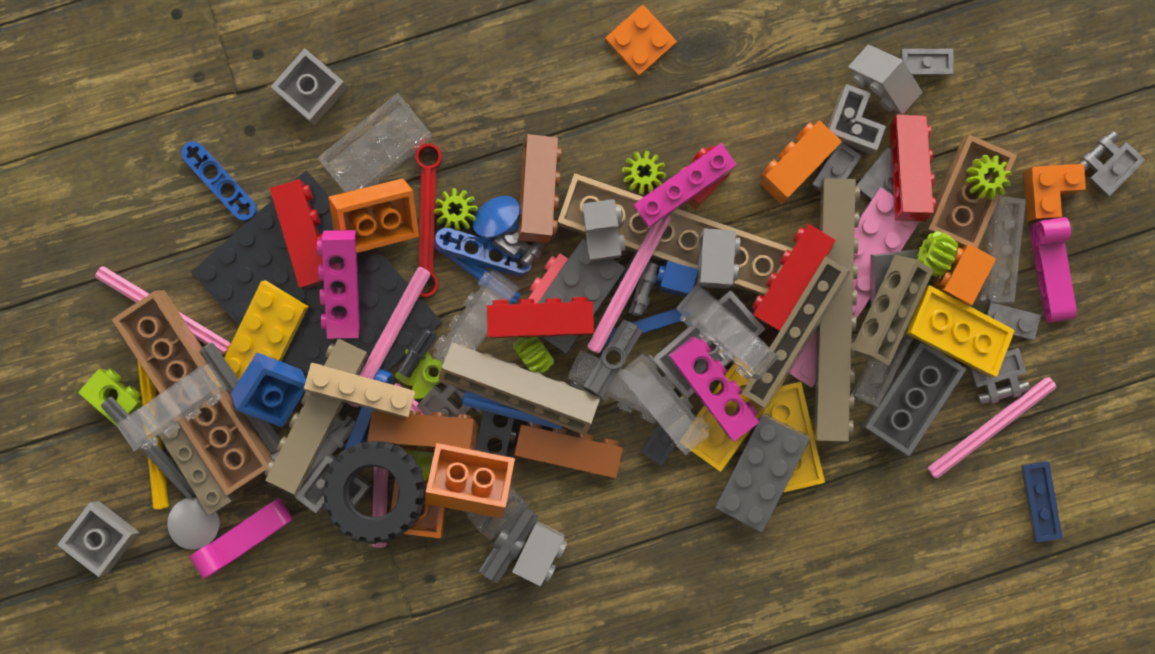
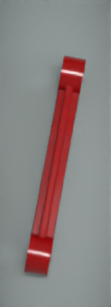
M426 143L417 149L416 161L421 167L419 267L428 270L430 277L435 281V286L431 292L420 293L419 296L429 298L434 296L439 289V281L434 275V210L436 205V169L442 163V154L436 145ZM429 148L435 150L439 156L436 163L431 166L423 165L420 160L421 153Z

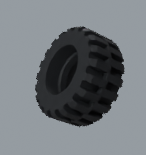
M384 441L362 442L345 449L340 453L341 455L333 459L330 463L329 471L325 472L323 478L325 484L321 488V496H324L325 503L322 505L324 511H327L330 516L328 518L332 525L335 524L339 528L338 532L343 536L348 535L351 537V540L358 543L361 541L367 544L385 543L408 531L415 521L419 519L425 504L426 480L424 481L421 466L417 465L415 458L405 452L404 448ZM365 468H384L397 480L399 486L397 504L384 516H366L360 513L351 501L350 486L352 480Z

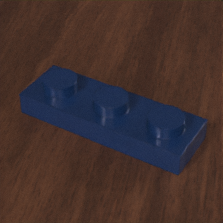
M1049 461L1021 465L1034 542L1062 539Z

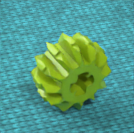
M645 151L644 158L642 159L638 152L634 153L636 162L627 158L626 163L630 167H623L622 169L624 174H629V176L623 179L624 183L633 181L629 190L634 191L638 186L640 187L639 195H643L645 187H647L649 193L654 190L652 184L658 188L662 185L658 179H665L666 177L665 173L659 172V170L665 167L664 163L655 164L659 158L658 155H654L651 160L648 159L649 151ZM638 169H649L648 175H651L650 177H639L640 171H637Z
M984 155L981 157V161L978 159L973 160V167H969L966 170L972 177L967 178L965 182L967 184L973 183L974 186L970 189V192L973 193L979 190L978 198L980 199L984 198L986 194L989 200L994 199L996 194L1001 196L1005 193L1003 187H1009L1011 184L1005 178L1011 176L1012 172L1004 171L1003 168L1007 166V162L998 164V156H994L990 160L988 155ZM987 174L989 176L991 174L993 180L990 182L989 179L985 180L984 175Z
M453 188L451 197L444 191L442 194L446 200H436V204L442 207L434 210L435 215H442L438 218L437 222L443 224L447 221L445 228H452L454 224V228L457 231H460V224L463 223L464 227L469 229L470 226L467 223V219L475 221L476 217L470 213L478 211L477 206H470L475 201L474 197L466 199V190H463L460 196H458L457 189ZM454 205L458 208L463 207V209H460L461 214L458 216L455 213L450 215V212H453L451 207Z
M936 231L929 234L928 238L923 240L916 258L933 270L931 276H943L947 269H951V264L955 261V256L958 254V243L949 235Z
M520 337L513 343V348L531 372L545 373L554 364V359L538 337Z

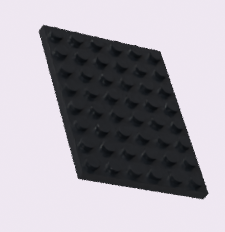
M306 170L295 180L300 179L305 185L310 186L313 199L309 201L312 210L316 209L320 218V224L317 225L319 234H323V231H334L328 199L330 196ZM273 200L191 271L238 326H240L261 281L266 280L309 306L282 360L283 363L301 369L306 379L311 363L324 366L328 359L325 355L331 343L336 344L338 339L367 352L369 358L409 285L377 248L356 253L360 323L359 338L327 339V331L321 327V314H326L325 305H320V289H324V284L304 290L299 288ZM338 256L331 258L332 262L336 264L344 262V260ZM340 281L332 283V285L336 288H342L345 286ZM420 296L379 369L388 372L406 356V349L409 346H413L423 329L428 328L434 331L443 323ZM342 306L333 308L337 312H344L346 310ZM345 402L339 415L345 409H347L350 406V404Z

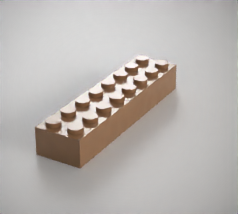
M165 290L153 291L112 319L113 323L226 496L265 472L272 460V454L244 413L236 410L232 396L201 354V345Z

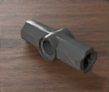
M623 319L583 385V388L595 396L603 398L643 331L633 323ZM609 353L617 354L620 358L619 364L610 365L607 363L606 355Z
M520 505L507 527L503 528L494 542L493 549L479 572L491 581L498 583L510 562L515 560L526 542L525 538L539 516Z

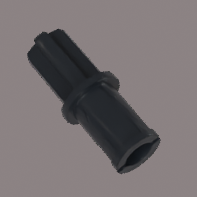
M428 328L423 329L413 346L407 348L409 352L396 369L404 376L411 378L420 361L426 359L425 354L437 335Z

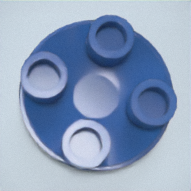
M499 196L484 203L475 214L476 220L473 221L475 232L483 240L487 241L505 232L515 231L519 225L517 221L520 214L518 202L510 196Z

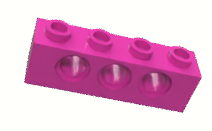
M720 143L633 205V208L649 229L734 170L737 164L723 144Z
M355 230L323 231L322 240H317L318 256H323V265H319L318 268L319 281H324V289H320V305H325L326 313L321 314V327L326 329L327 339L359 338ZM338 256L341 257L344 260V262L336 264L331 261V258ZM340 281L345 286L342 288H336L332 285V283ZM342 306L346 310L344 312H337L333 308Z
M691 337L671 352L668 357L728 438L735 441L759 423L755 417L758 412L749 401L745 403L739 396L743 393L734 380L729 382L724 374L727 370L718 359L714 361L708 354L711 349L704 339L698 340L696 337ZM698 359H703L706 363V368L701 373H696L693 368L695 361ZM714 380H719L721 383V390L717 394H711L709 390V385ZM734 401L737 409L734 414L727 415L725 406L728 402Z

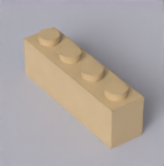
M315 363L310 365L303 390L405 419L409 417L415 395L413 390Z

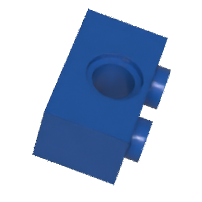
M667 261L665 267L660 266L656 280V283L660 284L658 290L689 298L692 294L698 269Z

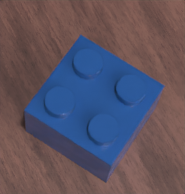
M257 352L231 392V396L237 411L283 427L305 392L303 390L306 378L301 369Z

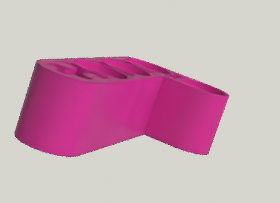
M1066 217L1039 221L1030 226V238L1046 321L1053 323L1075 319L1077 309L1065 242L1071 238L1070 223Z
M278 498L213 543L193 553L189 559L201 577L206 579L294 519L281 499Z

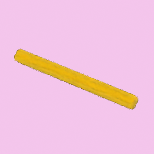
M138 361L145 432L163 450L162 440L154 426L160 423L157 390ZM148 457L153 508L156 510L168 508L166 475Z

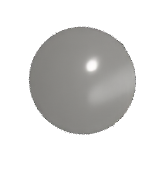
M192 497L178 502L172 508L168 516L167 525L171 538L179 546L186 549H200L214 540L221 521L217 512L208 515L199 499Z

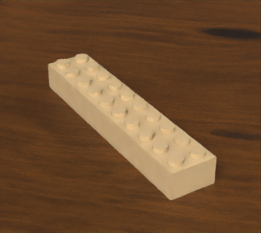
M574 173L557 222L558 226L586 235L582 204L614 199L615 206H621L622 224L618 225V235H624L626 250L638 252L649 231L633 208V205L643 198L642 196ZM676 209L669 214L671 220L651 258L664 263L670 261L698 269L699 238L703 229L736 231V238H740V251L734 257V264H738L739 270L738 279L731 286L764 297L769 287L765 286L773 272L779 273L783 266L779 263L786 250L792 251L793 248Z

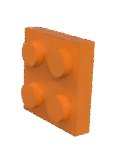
M643 4L605 37V41L638 77L677 43L673 36Z

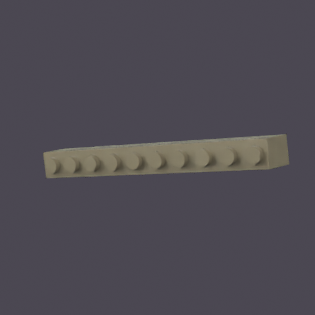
M824 178L821 181L820 231L836 239L827 258L848 269L851 273L817 327L814 440L849 441V436L853 435V420H849V410L854 408V394H850V384H854L855 369L851 368V358L855 357V351L851 350L854 342H851L852 331H856V316H852V305L856 306L857 290H853V279L856 280L858 275V265L853 264L854 254L858 253V238H854V228L859 226V212H855V202H859L860 187L856 186V179Z

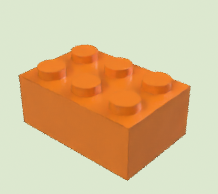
M820 120L815 125L809 123L796 137L798 142L795 144L791 141L778 156L781 160L778 163L773 160L761 173L763 179L759 184L780 204L842 142Z
M404 179L328 197L334 231L355 230L356 253L419 237L413 190Z
M436 443L425 494V504L503 519L515 458Z

